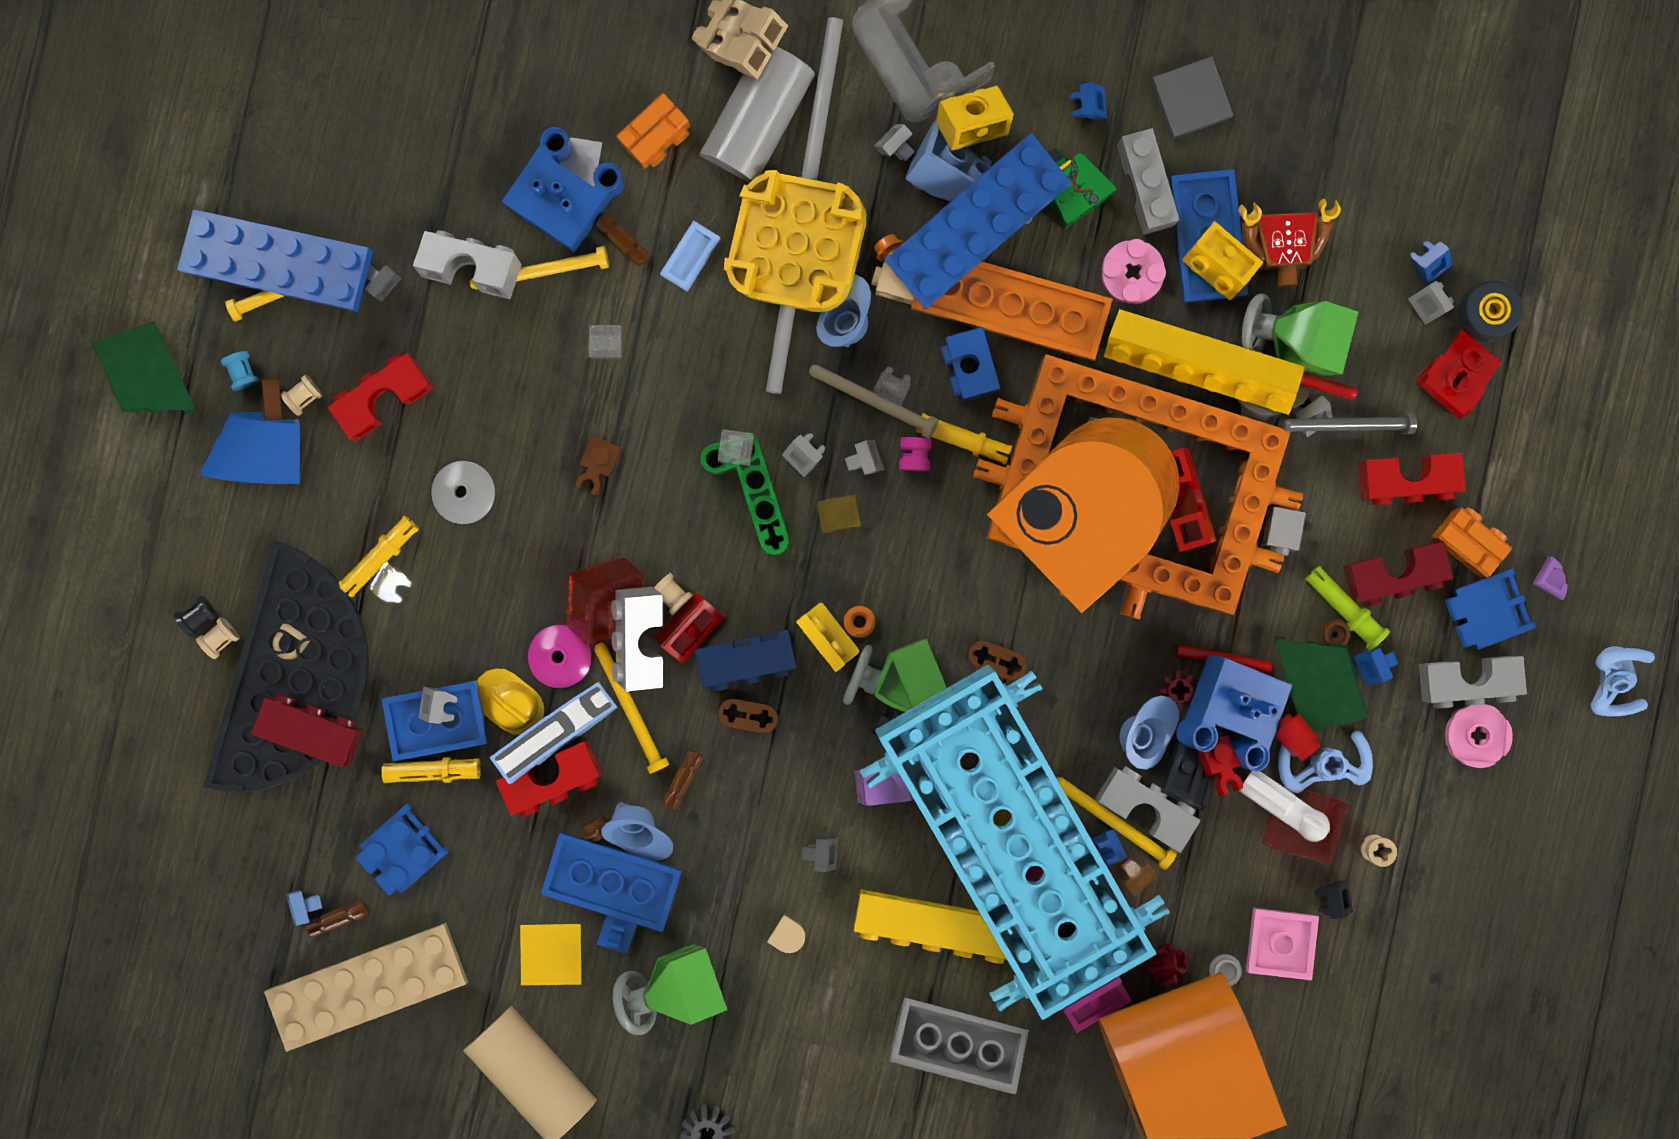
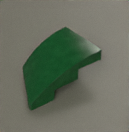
M155 321L92 342L94 351L107 375L110 389L122 412L138 413L140 411H148L150 413H163V410H183L185 414L195 412L183 380Z
M1285 637L1275 638L1286 681L1292 685L1290 693L1297 713L1314 732L1368 718L1367 709L1357 685V672L1347 645L1332 643L1324 645L1317 641L1309 640L1306 643L1286 641Z

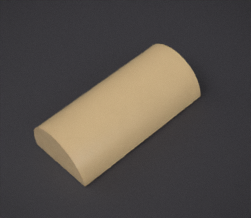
M512 1006L463 1050L543 1139H560L597 1101L593 1094Z

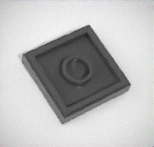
M1213 57L1166 72L1151 79L1172 139L1231 119L1234 116Z

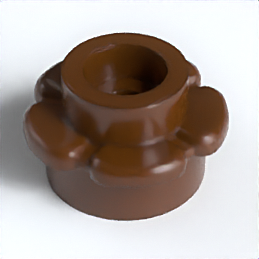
M1331 619L1329 623H1323L1319 630L1321 635L1320 641L1324 645L1331 643L1347 645L1351 637L1348 627L1340 619ZM1334 631L1337 632V637L1335 638L1332 637Z
M603 814L592 818L581 826L585 833L583 838L585 840L591 838L593 842L602 839V827L610 822V820L607 821Z

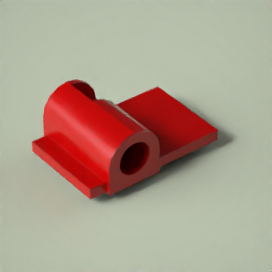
M1462 330L1444 355L1441 354L1433 360L1418 376L1415 383L1460 420L1470 413L1486 391L1483 388L1499 367L1501 361Z

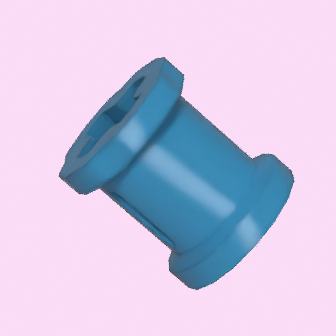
M248 351L237 352L221 360L222 366H226L233 382L231 385L232 391H240L260 382L259 378L254 376L247 360L250 357Z

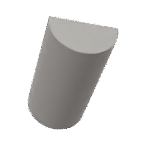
M764 47L771 54V57L758 80L746 74L742 75L699 154L700 157L749 183L755 177L762 174L815 76L814 71L807 64L779 47H776L775 50Z
M904 998L892 1038L889 1062L1015 1095L1029 1030Z

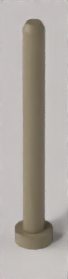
M812 365L809 370L812 377L922 430L921 436L927 439L932 437L937 428L939 419L933 416L926 419L819 365Z

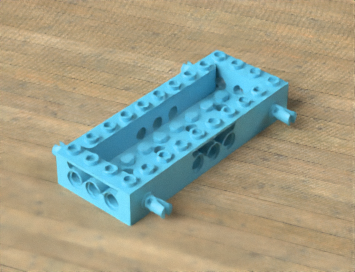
M986 665L875 729L887 752L884 753L885 757L861 769L860 772L863 778L875 774L866 781L870 789L895 773L897 776L900 775L1003 951L1016 975H1014V980L989 993L993 1001H997L996 1006L998 1010L1002 1011L1017 1000L1026 997V999L1030 998L1041 1019L1044 1020L1156 955L1155 950L1144 933L1146 930L1145 926L1166 914L1168 915L1170 912L1165 905L1161 906L1164 904V901L1160 895H1157L1154 899L1135 910L1129 907L1016 709L1019 701L1042 690L1038 682L1027 686L1036 679L1034 673L1030 671L1027 675L1006 686L1005 683L1002 684L997 673L989 665ZM973 752L978 756L976 767L970 770L962 768L960 765L961 757L965 753ZM1000 809H1006L1011 814L1010 821L1004 826H998L993 823V816ZM1031 866H1040L1043 869L1041 879L1036 882H1030L1025 877L1027 869ZM1064 922H1072L1075 925L1074 933L1067 938L1060 937L1058 935L1059 926Z

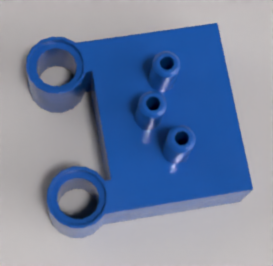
M551 127L542 133L540 146L502 203L507 209L575 254L611 199L623 191L625 180L620 169L615 164L602 163L593 173L595 183L593 187L557 163L563 162L571 156L573 146L563 129ZM556 138L564 140V145L560 150H549V144L552 140ZM608 173L615 174L617 180L614 185L605 187L601 184L603 176Z
M1209 654L1186 718L1177 728V739L1186 747L1207 752L1213 749L1218 741V732L1215 725L1242 735L1241 738L1231 743L1238 759L1239 767L1255 772L1261 771L1269 763V749L1292 685L1227 658ZM1199 730V736L1195 739L1196 733Z

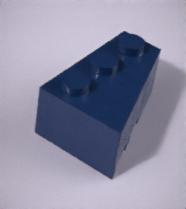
M790 629L695 650L702 687L710 686L711 692L730 688L729 682L741 680L742 685L760 682L761 675L773 673V678L792 675L791 669L797 668Z

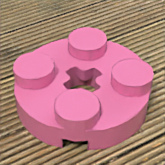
M1140 239L1123 241L1115 245L1105 256L1101 268V282L1106 292L1116 301L1129 304H1140L1151 299L1161 288L1166 275L1164 261L1160 253L1152 245ZM1130 264L1133 267L1137 265L1140 268L1138 272L1140 279L1136 280L1134 277L1128 279L1125 276L1128 271L1126 265Z
M1485 704L1466 705L1456 709L1451 714V718L1446 725L1445 741L1450 755L1462 764L1476 768H1486L1496 764L1495 762L1500 760L1510 750L1512 728L1508 720H1505L1504 716L1495 707ZM1480 726L1481 732L1486 733V738L1480 739L1479 744L1476 745L1475 740L1471 738V733L1476 730V727Z

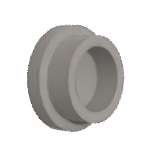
M1221 954L1216 956L1210 963L1209 973L1210 976L1219 972L1222 973L1229 985L1232 986L1239 981L1242 968L1235 957L1229 954Z

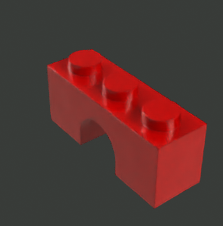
M408 353L394 355L386 361L387 367L378 373L372 371L359 380L361 385L352 391L346 389L333 398L334 403L328 409L349 439L358 441L383 424L375 412L376 399L382 393L394 391L401 402L409 406L434 389V386L413 356Z
M1189 448L1171 451L1179 473V494L1170 522L1180 552L1217 541Z
M1462 453L1422 457V473L1415 482H1410L1402 476L1398 458L1359 462L1361 499L1372 500V506L1392 504L1391 498L1403 497L1404 503L1423 502L1424 495H1435V501L1455 499V493L1465 491Z
M588 740L555 754L559 765V776L553 783L540 782L536 779L531 769L512 784H508L504 777L496 780L510 815L513 816L520 813L522 818L539 811L537 804L549 800L552 805L568 798L567 791L578 787L580 792L597 785L596 778L603 774Z

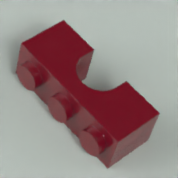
M1444 541L1404 550L1407 566L1404 573L1398 578H1394L1386 572L1382 557L1344 565L1343 569L1351 599L1355 603L1363 602V606L1368 607L1383 603V596L1393 594L1394 599L1414 595L1412 589L1424 586L1425 591L1445 587L1443 581L1453 579Z

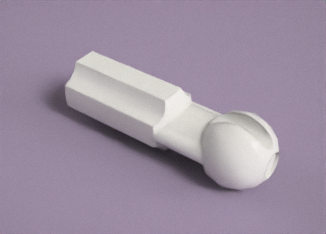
M1251 771L1243 783V789L1239 790V792L1278 819H1281L1297 830L1306 840L1318 842L1324 839L1330 831V822L1323 812L1313 809L1260 771Z

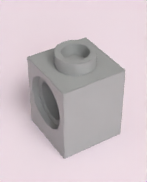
M1278 507L1268 508L1261 546L1270 547V551L1284 554V556H1288L1289 551H1299L1306 513Z

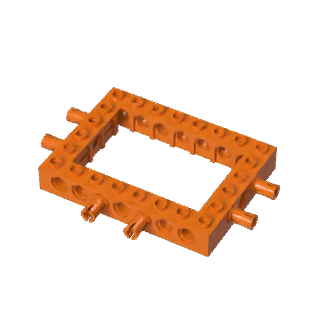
M1047 354L1042 358L1029 402L1025 407L997 398L995 404L997 408L993 410L992 417L1018 424V428H1020L1009 465L1002 467L979 458L976 467L988 472L976 469L973 474L975 479L1000 485L999 489L1001 491L997 504L1048 455L1066 396L1076 399L1075 402L1079 404L1087 402L1106 408L1105 412L1108 413L1114 411L1136 418L1135 421L1140 423L1147 421L1166 427L1165 431L1173 432L1176 430L1195 436V440L1200 442L1208 440L1226 446V450L1233 451L1236 449L1250 454L1249 458L1243 461L1239 467L1238 473L1241 475L1235 487V494L1229 499L1231 507L1225 526L1220 528L1219 533L1222 535L1216 548V555L1211 557L1209 565L1211 574L1147 554L1119 580L1120 582L1127 583L1126 586L1129 587L1120 614L1140 620L1147 592L1151 593L1152 591L1225 615H1234L1247 571L1251 564L1274 571V573L1280 571L1282 565L1271 562L1269 559L1283 562L1284 554L1257 547L1256 542L1267 507L1270 504L1298 511L1301 504L1297 502L1303 499V493L1276 486L1275 482L1291 432ZM991 520L986 539L1020 550L998 525Z

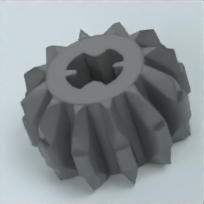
M703 1104L701 1115L697 1110L692 1109L689 1113L691 1120H683L682 1127L686 1131L681 1133L680 1138L733 1139L729 1135L735 1132V1126L727 1124L730 1120L729 1113L721 1117L718 1116L720 1112L719 1106H715L713 1113H709L707 1104ZM704 1127H707V1131L709 1128L714 1130L712 1138H709V1134H707V1137L701 1135Z

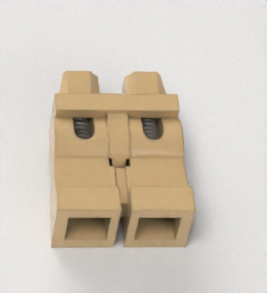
M713 0L707 9L708 16L712 20L707 28L703 26L697 27L692 40L713 60L734 67L739 72L758 80L771 57V54L764 47L775 50L788 25L773 9L766 7L760 9L742 0Z

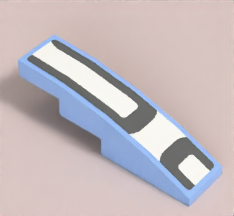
M597 682L491 756L490 759L508 784H512L563 746L571 744L618 707L601 684Z

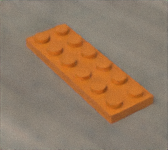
M981 261L927 309H923L915 298L913 299L911 309L971 327H983L985 331L1095 361L1113 299Z

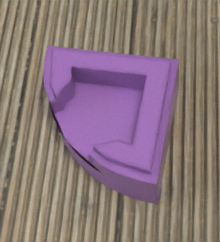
M1552 556L1548 557L1535 578L1533 585L1559 600H1564L1567 593V584L1562 565Z

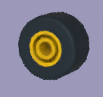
M1499 281L1484 282L1467 291L1461 299L1458 308L1459 323L1463 330L1472 338L1482 341L1496 340L1512 332L1520 323L1523 313L1522 300L1517 291L1510 285Z

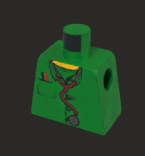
M1056 147L1048 154L1072 184L1054 198L1050 204L1060 225L1065 230L1113 196L1117 188L1083 154L1079 153L1067 161L1058 147Z

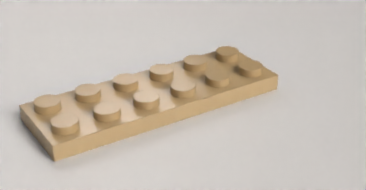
M444 923L267 989L264 993L287 1052L466 985L468 981L448 926Z

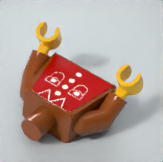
M1326 199L1320 200L1319 209L1322 216L1319 217L1318 212L1262 215L1260 207L1255 202L1253 203V212L1246 215L1247 210L1244 205L1239 207L1238 212L1245 220L1242 223L1243 245L1263 261V264L1260 266L1262 271L1277 270L1278 287L1297 286V269L1307 268L1313 261L1318 259L1329 239L1333 219L1340 214L1341 208L1337 200H1335L1334 208L1329 211L1325 210Z

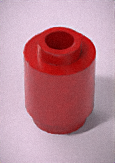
M1288 713L1279 721L1278 731L1275 732V736L1293 757L1297 756L1301 761H1304L1322 746L1317 740L1319 738L1318 735L1299 714L1293 717Z

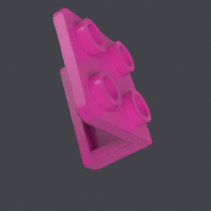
M1118 976L1064 1007L1063 1011L1076 1033L1097 1022L1098 1018L1116 1011L1132 1000Z

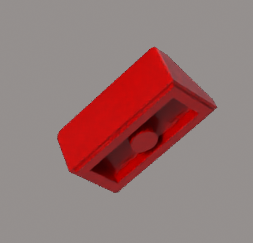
M696 592L655 636V640L663 649L683 664L725 617Z

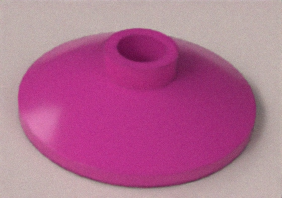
M554 625L540 631L532 640L528 651V663L533 675L541 683L553 688H566L581 681L587 674L592 660L591 648L585 636L575 628L566 625ZM555 651L563 653L564 659L561 663H556L553 660Z

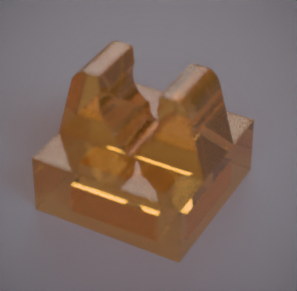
M1132 858L1121 866L1130 877L1124 885L1134 897L1159 877L1149 863L1140 869Z

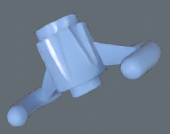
M1619 646L1604 649L1595 662L1598 669H1600L1601 675L1600 686L1590 704L1593 713L1608 717L1625 716L1647 709L1648 703L1644 699L1619 705L1610 704L1618 693L1629 691L1637 683L1632 660L1651 663L1655 659L1654 653L1642 649L1622 648Z
M1360 731L1352 732L1351 739L1357 746L1361 759V765L1358 768L1349 764L1341 751L1321 748L1316 750L1311 756L1310 765L1296 776L1292 775L1290 770L1291 753L1282 744L1278 754L1280 779L1285 789L1291 793H1300L1314 782L1341 780L1342 778L1351 780L1353 784L1363 785L1369 782L1373 770V758L1369 743Z

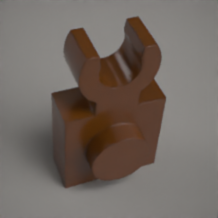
M592 435L580 462V465L588 469L586 473L578 477L576 487L581 489L586 480H592L594 488L591 494L596 496L601 490V474L607 477L611 476L622 448Z

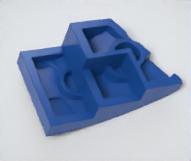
M230 412L223 425L224 428L221 434L217 436L212 446V451L200 469L201 476L214 479L265 484H300V422L298 419L265 420L263 412Z

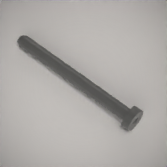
M1404 412L1400 417L1286 419L1282 422V429L1287 432L1400 430L1402 434L1408 435L1415 433L1417 418L1413 412Z

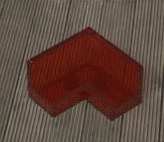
M626 558L571 572L566 619L567 626L585 645L612 637L615 620L612 616L611 604L612 601L616 600L615 590L644 588L645 576Z
M1309 791L1306 804L1315 810L1323 812L1330 822V831L1324 839L1318 842L1306 840L1297 830L1270 813L1262 840L1264 845L1332 865L1349 803Z

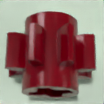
M1174 670V678L1161 677L1165 685L1164 688L1157 689V692L1164 693L1165 696L1170 697L1176 702L1178 709L1182 710V702L1186 701L1191 704L1192 692H1195L1197 687L1191 686L1189 683L1193 675L1189 674L1182 679L1180 671ZM1177 682L1180 686L1185 687V692L1179 693V698L1176 694L1171 693V688L1176 687Z
M1172 943L1160 945L1158 949H1154L1156 955L1147 961L1150 975L1154 979L1162 978L1163 986L1175 984L1177 980L1183 979V973L1188 968L1187 958L1183 951L1179 949L1173 950Z

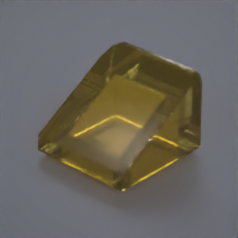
M855 495L827 499L817 503L823 533L861 526Z

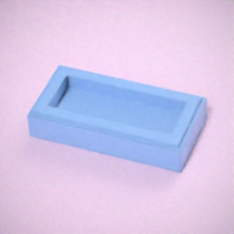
M693 220L660 275L688 292L721 238Z

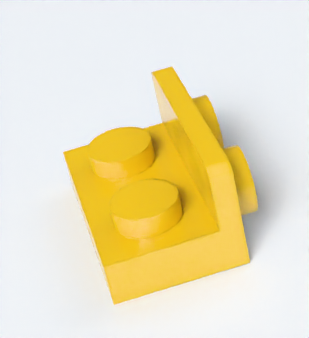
M1215 221L1182 259L1195 273L1199 274L1228 300H1231L1246 285L1263 264V261Z
M819 603L796 621L835 672L859 653L857 646L823 603Z

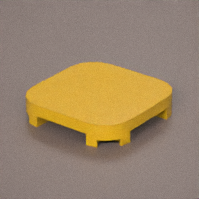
M777 170L765 171L764 174L755 177L748 185L744 184L739 195L743 199L729 258H725L724 270L727 272L730 283L742 295L758 301L811 312H827L837 308L847 298L852 287L865 232L866 210L861 199L848 186L839 182L832 184L780 174Z

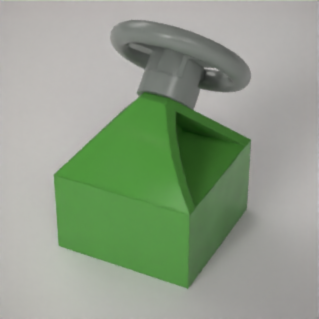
M1260 293L1251 300L1246 310L1242 326L1243 348L1260 353L1265 347L1267 340L1274 341L1276 358L1304 366V372L1316 376L1342 375L1358 311L1327 301L1294 305L1281 316L1272 315L1270 298L1266 294ZM1257 337L1258 339H1257L1255 345L1252 346V344H1253L1255 338Z
M920 639L889 652L882 671L868 665L873 653V647L866 645L844 694L843 703L850 705L858 688L861 687L864 688V692L872 695L874 693L885 704L907 712L945 690L947 687L927 639Z
M695 944L659 957L650 981L636 971H627L618 977L613 988V1007L616 1017L622 1027L633 1035H643L650 1031L655 1023L657 1012L692 1025L727 1010L707 950ZM628 981H635L641 988L631 991L626 983ZM622 996L627 1001V1005L630 1010V1019L627 1017L625 1013ZM647 1013L645 1022L640 1025V1015Z

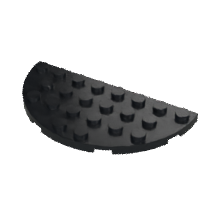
M277 541L273 542L203 787L234 792L270 788L305 774L323 761L252 735L254 725L266 697H276L277 693L285 694L295 698L296 705L306 708L307 704H311L325 709V715L334 719L341 715L355 720L359 714L366 692L369 672L368 644L361 617L351 597L340 588L337 578L321 563L292 546ZM283 623L289 624L308 638L300 641L289 632L279 628ZM277 632L283 633L279 641L282 651H275L272 646L273 638ZM306 641H310L301 653V645ZM296 649L297 657L287 660L280 658L277 654L291 653Z

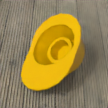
M495 668L486 671L478 678L484 715L503 730L511 734L521 735L543 719L544 704L542 698L514 673L506 669Z

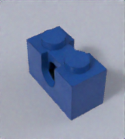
M983 327L946 337L944 341L945 346L941 347V353L945 365H952L954 377H950L949 380L954 396L960 395L961 402L998 392L1000 385ZM965 358L973 359L977 363V371L971 374L964 373L960 367L961 360Z

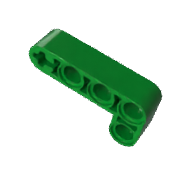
M740 435L707 446L701 454V464L704 469L714 475L737 470L762 549L773 556L784 553L789 546V537L757 440L750 435ZM750 442L755 446V452L752 457L744 459L738 456L737 449L741 443ZM718 451L724 455L725 460L722 466L711 468L707 464V458L710 453ZM753 472H759L764 475V484L759 489H752L747 485V478ZM762 502L771 503L774 507V514L766 520L760 519L756 514V509ZM779 520L780 526H773L778 537L783 536L784 541L779 543V549L774 550L773 546L766 545V541L770 540L768 529L761 532L760 526L771 525Z

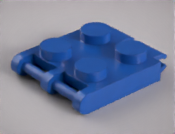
M1514 568L1506 569L1488 578L1452 590L1454 596L1445 600L1452 621L1462 618L1464 620L1463 624L1455 626L1462 647L1466 648L1473 645L1474 649L1479 650L1536 628L1535 622L1530 621L1523 603L1526 601L1524 594L1520 595L1513 575L1516 574ZM1504 578H1507L1514 595L1513 598L1510 596ZM1516 604L1519 608L1524 624H1521L1520 619L1514 606Z
M408 803L359 845L363 851L355 858L369 875L377 869L382 872L374 880L388 896L396 890L402 894L450 851L446 846L443 848L429 832L431 830L428 825L423 826L410 811L412 807ZM404 815H406L409 818V820L416 826L419 832H416L411 827V825L404 819ZM423 836L438 851L437 854H435L433 850L422 839Z

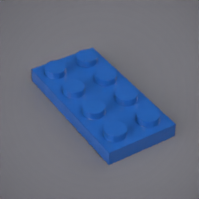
M1234 169L1171 176L1169 178L1170 189L1179 217V221L1174 227L1183 304L1227 299L1199 274L1195 273L1182 259L1214 221L1243 245ZM1247 283L1233 298L1248 296Z
M560 832L541 895L663 932L683 869Z

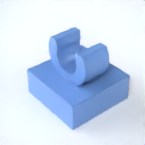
M300 890L286 893L292 920L296 926L309 923L307 912L322 908L318 895L303 899Z

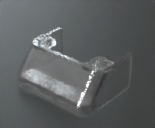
M867 0L855 12L852 19V29L906 119L913 122L922 121L938 112L940 101L953 96L958 97L968 94L992 80L995 69L992 61L966 77L963 76L957 65L949 61L939 62L929 68L897 14L908 8L911 0Z

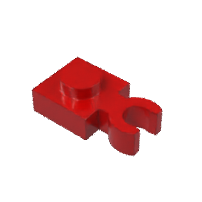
M1229 736L1219 738L1215 747L1210 751L1202 752L1197 750L1207 777L1216 775L1215 789L1220 797L1229 793L1226 782L1232 785L1234 792L1243 789L1241 778L1233 772V769L1240 765Z

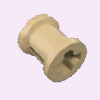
M306 374L301 377L302 381L288 392L283 391L280 393L283 401L297 416H300L302 409L314 399H320L324 396L318 386Z
M669 573L654 588L662 594V601L670 608L669 612L673 615L693 595L690 592L686 593L673 580L674 576Z
M222 617L216 621L217 625L204 636L200 635L196 639L200 648L213 659H216L220 655L219 652L230 642H237L240 639L237 630Z
M1379 835L1367 836L1360 846L1363 858L1380 867L1392 864L1397 856L1395 844L1391 840L1382 838ZM1377 844L1384 846V850L1379 851L1380 857L1373 854V851L1378 850Z

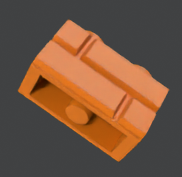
M662 93L616 137L626 151L645 169L649 165L652 167L657 166L665 158L666 153L664 151L672 143L675 146L682 143L689 135L687 129L691 126L684 114Z
M1469 507L1466 509L1456 508L1451 511L1443 521V524L1431 536V539L1435 542L1444 541L1448 553L1479 578H1488L1512 550V547L1505 543L1507 537L1501 531L1494 527H1491L1489 530L1480 522L1483 518L1475 510Z

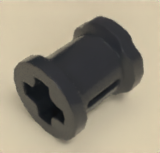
M199 596L196 599L197 602L185 611H177L174 614V618L180 628L190 637L196 634V629L209 620L215 621L218 618L216 610L204 596Z

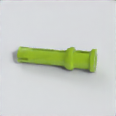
M1320 565L1305 578L1306 582L1308 581L1347 621L1345 625L1349 631L1354 630L1367 644L1366 648L1369 651L1374 649L1388 636L1390 630L1388 628L1383 629L1370 616L1371 611L1368 608H1360Z

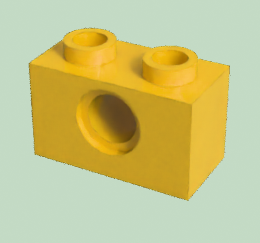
M997 85L940 101L936 124L951 151L1009 135L1014 113Z

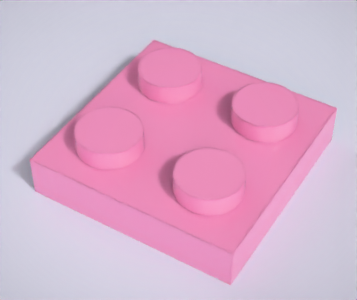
M1253 907L1246 971L1254 974L1312 980L1319 916Z

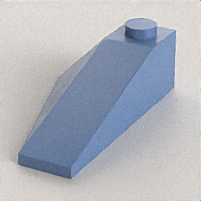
M935 120L913 157L905 179L919 190H924L932 196L952 201L991 167L992 161L986 156L980 159L968 146L951 151Z

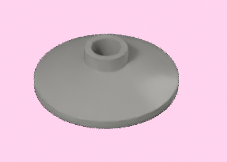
M469 461L453 462L441 469L436 475L432 484V501L439 514L448 521L457 524L474 523L482 519L490 511L494 503V482L489 473L476 463ZM459 486H464L467 490L466 495L462 498L456 495V489Z

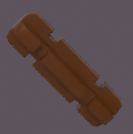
M605 213L597 220L596 227L604 235L608 234L607 237L625 255L629 254V258L637 266L645 263L650 256L648 251L641 245L638 246L637 241L619 224L616 225L615 220L609 214Z
M694 750L687 752L683 760L685 762L684 765H680L669 786L670 792L667 791L662 800V804L671 810H676L682 801L681 796L685 795L696 774L695 769H698L703 761V756Z
M358 900L350 903L349 907L345 905L323 914L320 918L316 917L309 920V923H305L307 934L310 938L324 933V930L328 932L350 923L352 919L358 920L368 914L366 904L363 900Z

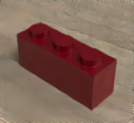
M277 693L276 697L272 696L264 699L252 735L342 768L351 764L363 732L362 728L355 726V720L341 715L334 719L326 716V710L311 704H307V707L304 708L295 704V698L281 693Z

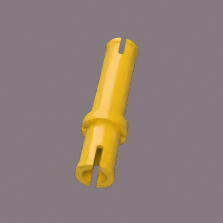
M925 413L922 414V417L926 419L930 417ZM939 420L937 428L932 435L933 438L973 452L972 455L975 457L982 455L1006 465L1008 456L997 451L1009 455L1012 449V445L987 438L983 432L976 434ZM917 428L916 432L922 433V430Z
M404 515L386 535L382 534L378 538L379 543L342 581H339L340 588L345 593L348 591L347 594L350 597H354L393 555L397 556L401 552L400 548L419 530L418 526L412 520L409 522V518Z
M444 757L440 761L383 763L382 780L384 783L443 780L444 783H451L452 780L480 779L481 775L479 758L452 760L451 757Z

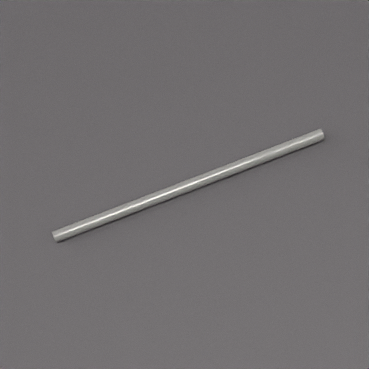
M830 17L827 20L801 178L816 181L843 20ZM780 305L766 392L781 394L795 314V308Z

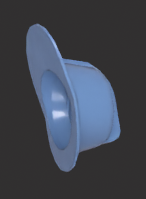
M854 274L852 287L847 298L837 308L821 312L816 329L818 337L824 344L830 347H849L851 344L861 340L866 334L869 324L867 313L870 306L871 291L869 284L863 277Z
M1160 695L1151 698L1143 704L1137 715L1128 718L1121 727L1119 737L1122 750L1126 752L1128 760L1136 768L1148 769L1154 767L1165 753L1179 721V709L1176 702L1170 697Z
M620 802L615 808L611 821L602 827V836L605 840L629 853L656 861L669 857L673 852L671 839L655 827L653 815L644 807L631 806Z

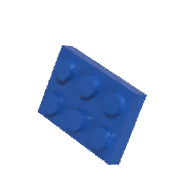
M478 680L436 688L457 697V703L447 702L443 708L445 713L453 714L454 719L441 722V724L428 723L418 718L423 691L381 699L393 761L488 744L489 739Z

